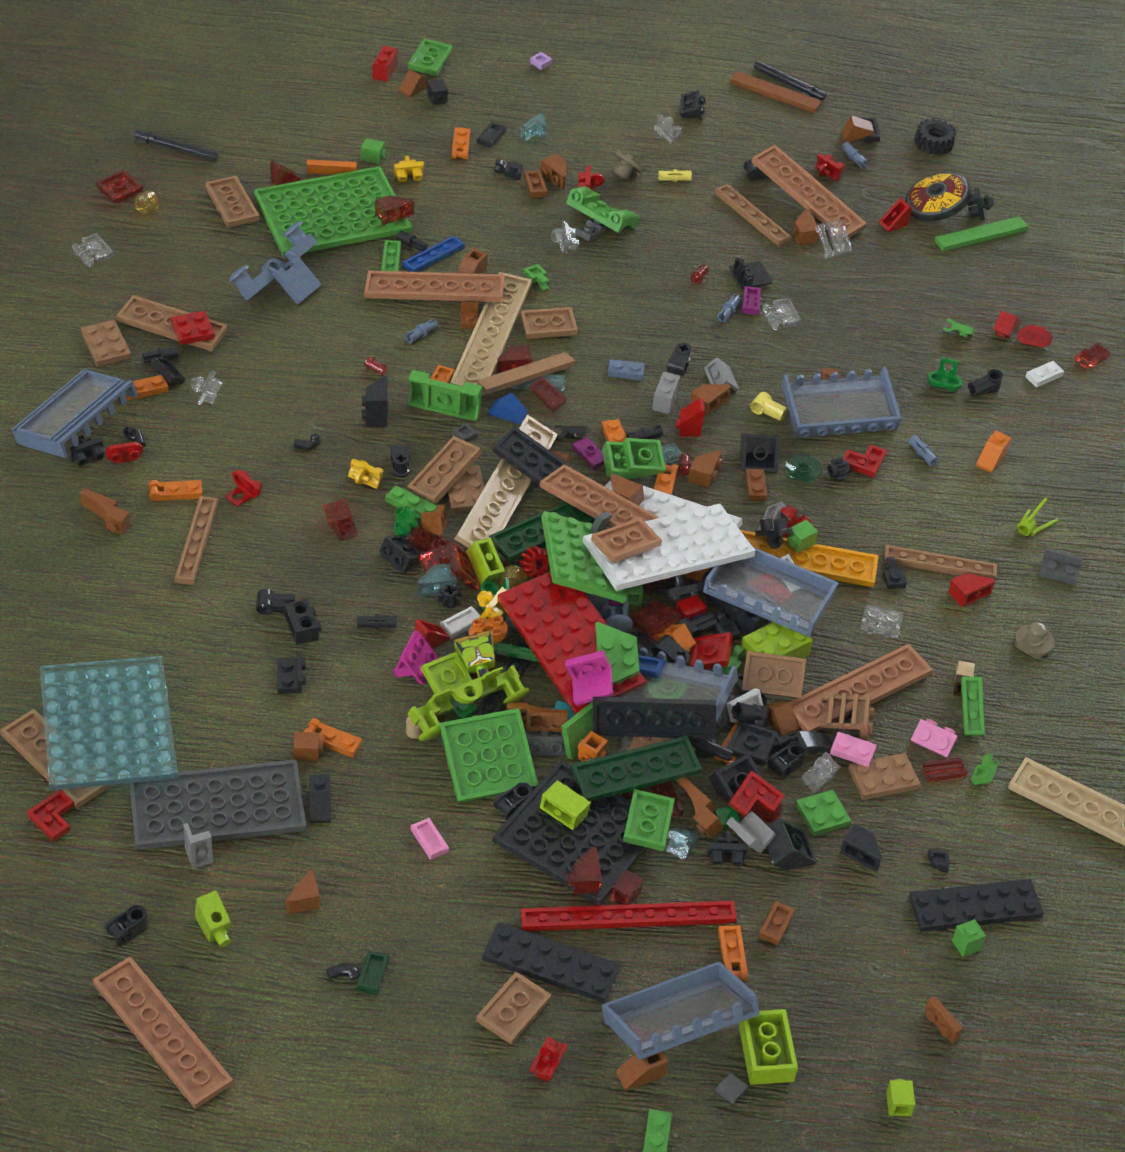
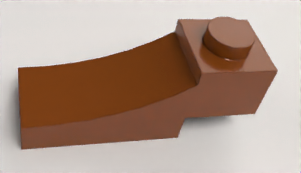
M83 488L80 492L81 506L101 517L106 523V529L123 535L131 525L130 513L117 508L116 500Z
M507 702V710L519 708L526 731L562 732L561 726L567 722L568 710L547 709L528 705V703Z
M682 778L678 783L683 792L693 802L696 813L693 818L697 824L695 828L701 835L704 836L706 834L712 839L723 829L719 818L713 814L716 809L707 796L686 778Z

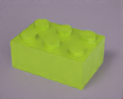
M773 622L744 636L741 644L744 650L741 654L745 658L747 651L805 658L810 655L813 639Z
M786 1009L759 1011L760 1015L741 1021L739 1023V1030L750 1085L794 1082L798 1065Z

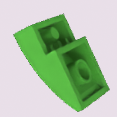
M625 438L624 442L606 441L602 448L607 480H611L612 474L625 479H636L666 471L660 440Z

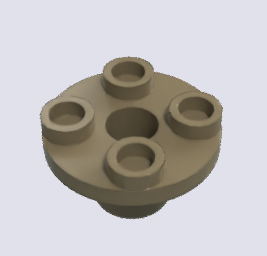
M619 149L614 155L620 161L614 167V174L622 180L630 179L629 175L632 171L641 174L645 168L639 162L635 163L633 156L628 153L625 154Z
M1033 622L1030 625L1021 627L1017 631L1015 646L1033 658L1041 659L1052 651L1054 637L1044 623Z

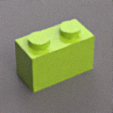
M491 538L474 541L467 549L466 553L480 585L486 580L497 581L505 572Z
M557 780L542 795L539 808L574 830L588 816L591 802Z

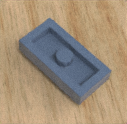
M610 359L608 376L643 380L645 363Z

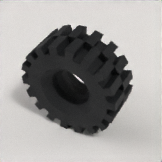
M931 118L930 121L925 119V122L921 121L918 124L915 144H917V148H921V151H927V154H947L949 151H952L954 146L956 129L952 127V124H947L945 120L942 122L941 119H938V121L935 118Z

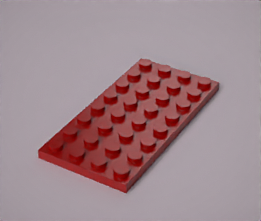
M548 572L497 594V599L576 715L591 702L575 705L573 701L572 678L565 667V660L597 652L595 623L607 624L585 592L552 583L551 572ZM640 671L638 676L626 679L618 685L614 683L613 695L611 697H622L646 686V680Z

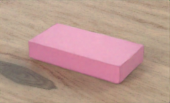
M430 818L411 825L412 833L430 860L449 852L448 845Z

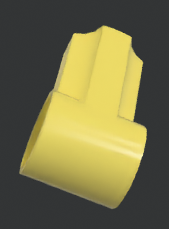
M760 392L750 403V409L753 413L757 415L765 413L781 422L788 413L787 407L773 401L766 392Z

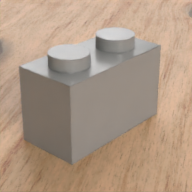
M663 372L654 393L652 410L670 414L679 390V375Z

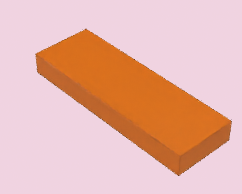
M307 160V174L335 175L357 170V162Z

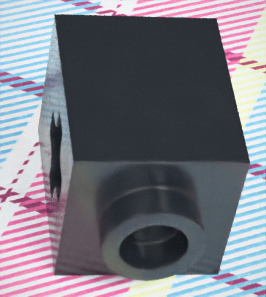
M443 79L427 81V96L432 105L448 102V89Z

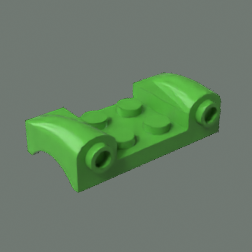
M586 186L577 187L570 191L566 204L618 233L627 225L636 229L640 216L627 209L618 210L607 206L604 201L599 200L600 194Z
M412 370L408 378L410 383L408 406L477 422L481 412V385L464 382L463 386L430 379L429 373Z

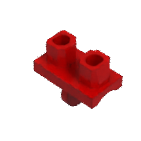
M821 153L818 154L815 168L819 170L818 175L820 177L827 175L836 182L840 180L845 164L841 161L835 163L833 156L830 154L825 156Z
M586 166V172L578 173V187L586 186L595 191V186L599 187L604 184V176L599 173L592 175L591 166Z
M547 1036L530 1067V1071L535 1073L537 1078L544 1081L551 1080L568 1049V1045L559 1043Z

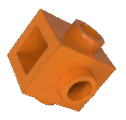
M590 731L577 747L579 750L578 759L583 762L607 756L608 740Z

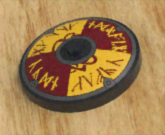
M952 172L935 173L922 178L909 189L906 195V203L912 207L910 214L919 220H943L957 214L968 204L971 198V189L968 180L960 174Z

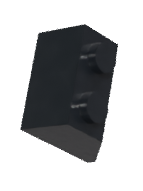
M382 376L366 387L365 395H362V406H365V409H362V420H365V427H387V376Z
M741 434V470L764 469V471L778 472L780 436Z
M748 753L715 771L708 778L718 795L729 803L750 771L755 772L761 778L763 776Z
M780 817L768 825L776 833V836L766 847L771 855L770 861L774 866L784 870L812 866L817 863L803 829Z

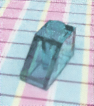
M453 563L433 565L418 580L417 596L439 595L440 588L443 589L446 585L456 586L457 580Z

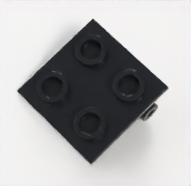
M737 257L734 265L729 266L741 289H744V286L756 287L773 283L761 261L744 264L743 258Z

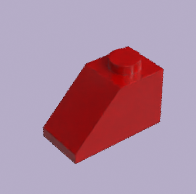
M1001 310L993 330L997 332L996 335L1006 338L1008 336L1011 338L1021 324V320L1017 316Z
M703 398L697 399L679 411V418L675 419V429L679 430V437H701L705 412Z
M966 573L956 576L951 580L948 593L961 607H964L992 594L995 580Z

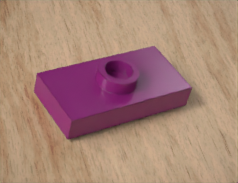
M744 286L742 313L759 315L761 288Z
M587 437L572 444V449L594 470L605 465L602 451Z

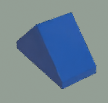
M513 393L494 400L488 414L521 425L528 414V410Z

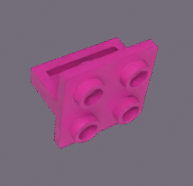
M418 630L414 631L393 673L397 678L413 675L420 685H424L427 679L420 668L422 665L438 659V656Z

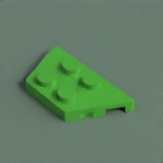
M596 622L597 652L604 650L612 666L613 684L616 683L618 685L626 679L638 676L640 670L637 637Z

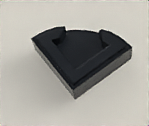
M928 849L927 856L930 863L936 869L948 873L949 852Z

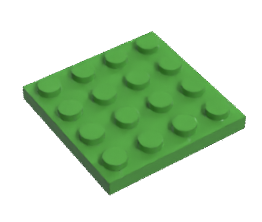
M519 708L440 723L441 737L457 803L500 795L521 782L528 783L532 789L538 786Z

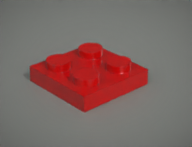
M206 311L171 317V323L180 345L215 339V333Z
M731 632L694 638L696 643L692 646L689 667L695 668L694 663L697 659L703 662L704 670L712 669L714 664H720L722 667L728 666L733 640Z

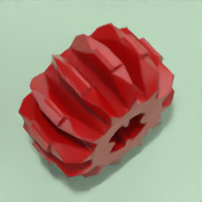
M533 546V548H527V554L522 553L524 558L519 561L520 564H523L520 569L525 572L527 577L536 578L545 574V571L550 572L546 549Z

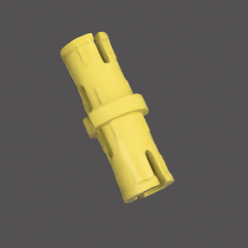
M673 169V171H658V181L677 182L691 181L692 179L691 170L677 171V169Z

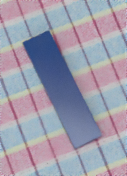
M453 235L403 261L402 267L408 272H421L463 250L465 244Z

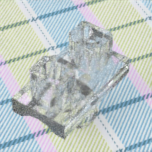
M661 114L657 115L658 123L654 126L653 134L657 138L665 137L670 144L675 143V138L681 136L682 128L679 125L673 127L674 121L670 116L664 118Z
M563 221L561 229L555 228L551 232V239L560 244L562 253H567L568 249H577L579 240L575 239L576 229L569 227L567 221Z
M211 370L206 381L202 376L191 380L193 390L195 392L201 391L196 402L197 404L202 405L203 400L211 404L214 403L218 394L216 392L219 391L223 382L214 378L216 372Z
M826 752L801 777L813 793H818L827 781L831 782L834 778L833 775L840 768L829 753Z

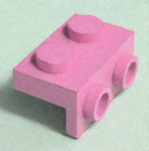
M920 719L910 741L948 758L955 742L957 743L958 736L955 735L956 732L948 727L944 729L938 727L937 723L933 720L926 719L925 721Z
M838 732L830 754L869 767L877 745Z

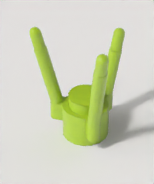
M1047 498L1040 502L1030 516L1031 510H1027L1021 522L1017 525L1018 531L1022 535L1028 536L1031 534L1034 536L1037 532L1059 521L1054 519L1036 528L1037 523L1034 517L1046 503Z

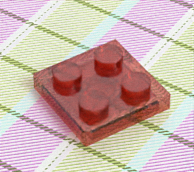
M124 169L96 181V187L115 204L143 192V186Z
M455 541L448 543L449 552L447 555L452 564L451 571L455 577L458 576L465 586H469L472 590L476 591L480 588V583L467 553Z
M654 601L628 617L633 621V627L653 636L681 620V613L658 601Z

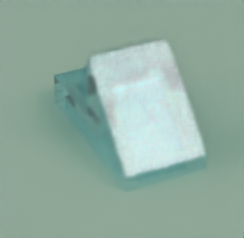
M544 112L539 113L521 125L522 140L527 141L535 134L546 139Z
M683 827L670 829L667 837L671 838L667 851L681 859H685L700 836Z

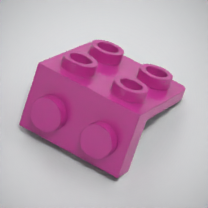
M604 650L565 660V667L572 678L573 701L575 705L592 702L593 696L611 697L613 695L612 666Z

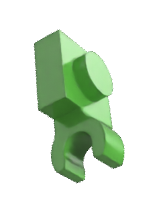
M539 264L524 269L523 274L528 279H532V283L537 282L542 291L549 289L546 285L549 282L547 272Z
M947 319V322H950L952 327L949 329L944 327L943 330L946 332L957 330L961 336L967 338L969 335L974 336L976 331L974 328L956 323L952 319Z
M735 646L729 659V665L722 667L723 674L728 675L732 666H736L737 672L742 665L740 660L743 657V654H741L744 650L743 647Z
M993 753L984 755L982 764L976 766L970 779L974 785L992 782L999 765L998 760L992 761Z

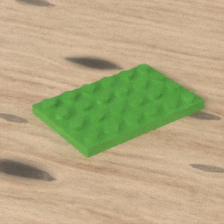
M544 511L541 518L552 583L625 603L627 599L626 589L618 591L614 589L583 543V536L594 534L590 531L593 524L580 522L572 517H563L555 512Z

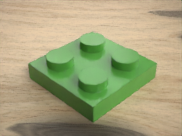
M834 790L796 800L795 805L813 836L844 828L851 824V819Z

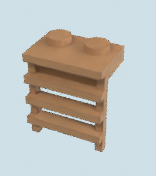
M831 692L830 695H822V700L829 701L827 722H819V728L860 730V739L864 741L869 740V735H873V723H870V720H874L875 708H871L870 694H866V697L858 696L855 693L854 696H846V693H842V696L834 695ZM834 701H841L839 723H832ZM846 701L853 702L851 723H844Z

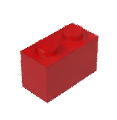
M383 46L373 61V79L385 82L389 80L398 65V49L390 46Z

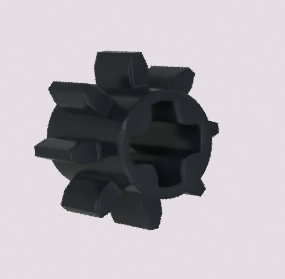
M843 458L831 460L832 464L827 467L829 476L831 478L835 477V481L847 479L846 474L850 473L849 463L846 460L843 461Z
M446 585L443 589H439L438 602H442L445 608L453 609L456 604L460 605L462 591H457V586Z

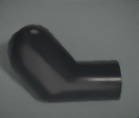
M129 426L123 429V434L127 439L140 443L143 448L146 446L140 430Z
M312 434L310 436L311 439L307 441L295 439L294 448L310 450L320 444V435Z
M341 963L326 969L329 979L344 974L348 975L349 980L357 979L360 976L358 967L352 964Z

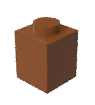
M295 732L294 760L318 762L319 753H323V741H320L319 733Z

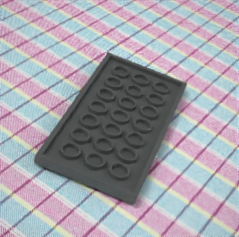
M297 760L129 778L136 850L185 845L183 824L188 823L192 835L209 831L212 841L306 831Z

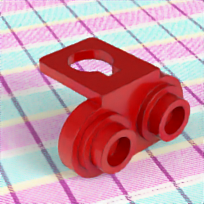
M1028 325L1019 330L1017 337L1022 344L1043 348L1051 344L1052 335L1045 330V327Z
M138 442L117 444L108 447L105 454L106 458L114 463L135 461L143 454V447Z
M236 470L232 473L233 481L238 487L225 495V499L234 506L239 507L251 498L260 496L262 485L258 480H252L245 470ZM244 493L241 500L232 498L236 494Z
M790 505L785 508L782 507L780 510L790 518L786 524L787 528L793 527L805 520L809 523L812 522L805 515L798 518L796 514L798 511ZM783 534L782 536L787 538L788 534Z

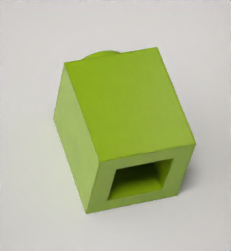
M903 1079L890 1080L886 1091L889 1116H912L915 1108L913 1082Z

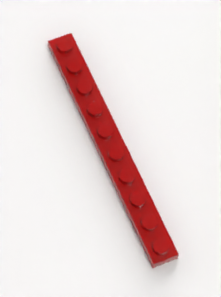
M734 901L522 908L520 912L522 930L731 924L736 923L737 920Z

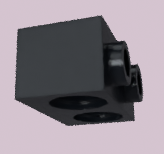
M308 599L284 604L285 619L295 644L299 645L319 640L321 624L319 620L315 619V609L313 605L310 606Z

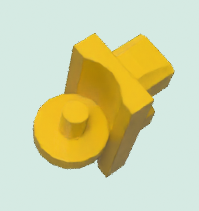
M407 155L404 161L394 164L393 175L397 177L398 182L407 181L408 175H413V180L421 181L424 162L410 160Z
M352 459L348 477L355 479V483L359 485L364 483L377 489L379 488L384 470L379 467L374 468L363 460Z
M501 587L497 594H500L507 590ZM481 591L478 594L477 600L479 605L486 607L479 618H493L501 616L505 612L497 599V594L495 597H493L490 591Z

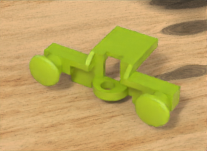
M457 652L422 665L420 669L435 695L430 698L426 705L419 708L414 706L407 714L413 725L418 724L423 732L418 739L420 741H428L441 734L440 723L436 716L451 711L453 709L451 704L453 699L463 704H471L479 698L503 689L507 695L503 703L507 705V702L518 703L529 694L530 689L523 687L514 665L510 666L504 673H501L503 667H500L472 680Z

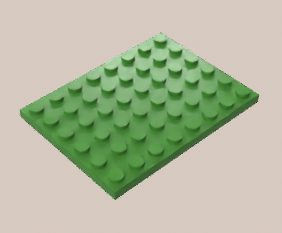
M380 166L254 189V197L283 257H286L284 254L294 246L287 237L283 238V234L298 221L303 222L299 226L306 235L310 233L317 241L305 253L394 236L399 231L405 233L412 232V225Z

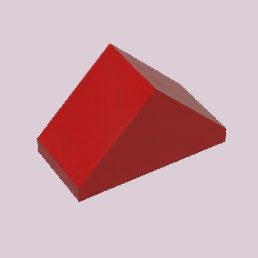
M900 197L878 222L888 232L908 226L912 207Z
M420 619L415 621V631L418 630L432 649L449 641L451 638L440 625Z

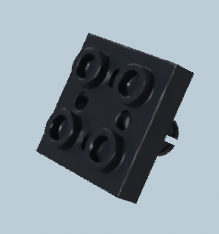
M684 574L673 577V584L656 587L657 595L674 600L682 598V594H688V596L700 594L699 591L704 590L705 583L692 579L685 581Z

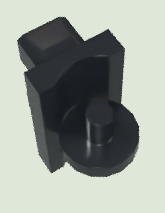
M974 188L975 193L971 194L968 206L975 204L977 206L968 207L970 218L979 216L980 221L985 220L983 208L990 210L994 205V199L988 197V195H984V198H982L979 188Z
M81 435L78 436V446L69 447L71 462L75 461L78 466L86 465L88 463L87 457L93 456L97 461L104 459L103 440L101 437L85 440L84 436Z
M786 518L760 520L761 530L755 531L756 536H769L766 542L772 549H778L783 543L781 536L783 534H793V528H787Z
M725 831V837L717 836V843L710 842L708 847V854H710L713 865L723 864L724 855H731V865L742 866L748 851V844H738V837H731L730 831Z

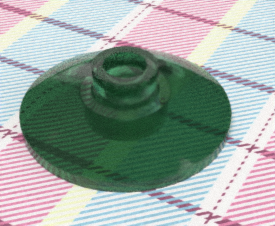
M803 454L790 457L785 465L787 474L793 479L802 482L816 480L822 471L818 460Z

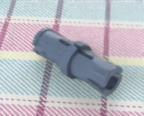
M845 142L841 147V150L849 156V159L854 161L861 169H864L867 166L866 164L869 163L861 155V152L855 149L849 142Z
M733 294L729 301L723 304L722 310L717 315V319L720 322L722 320L723 323L726 322L729 316L735 313L736 307L741 302L739 295Z
M431 318L427 322L417 325L414 330L405 334L406 341H409V344L421 337H426L429 332L438 328L437 321Z
M913 435L908 440V443L917 451V455L922 457L930 467L938 463V457L932 453L930 447L924 444L917 435Z

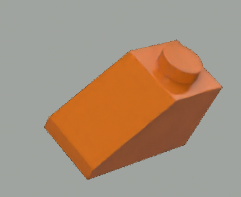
M995 430L988 439L976 466L992 473L1007 454L1011 437Z
M685 623L660 627L650 635L655 642L664 635H669L688 652L696 643Z

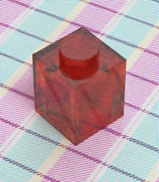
M625 869L613 884L610 899L620 905L633 904L642 892L644 879Z

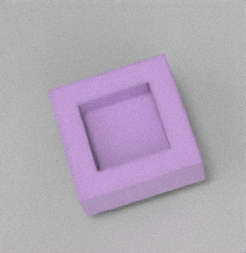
M540 52L530 58V63L542 70L552 64V58Z

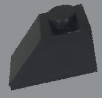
M330 774L309 775L310 823H331Z
M854 824L843 840L840 853L877 872L882 855L875 836L868 829Z

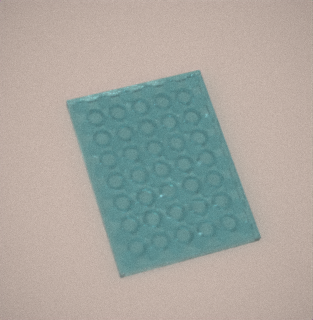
M162 656L39 666L50 791L178 778Z

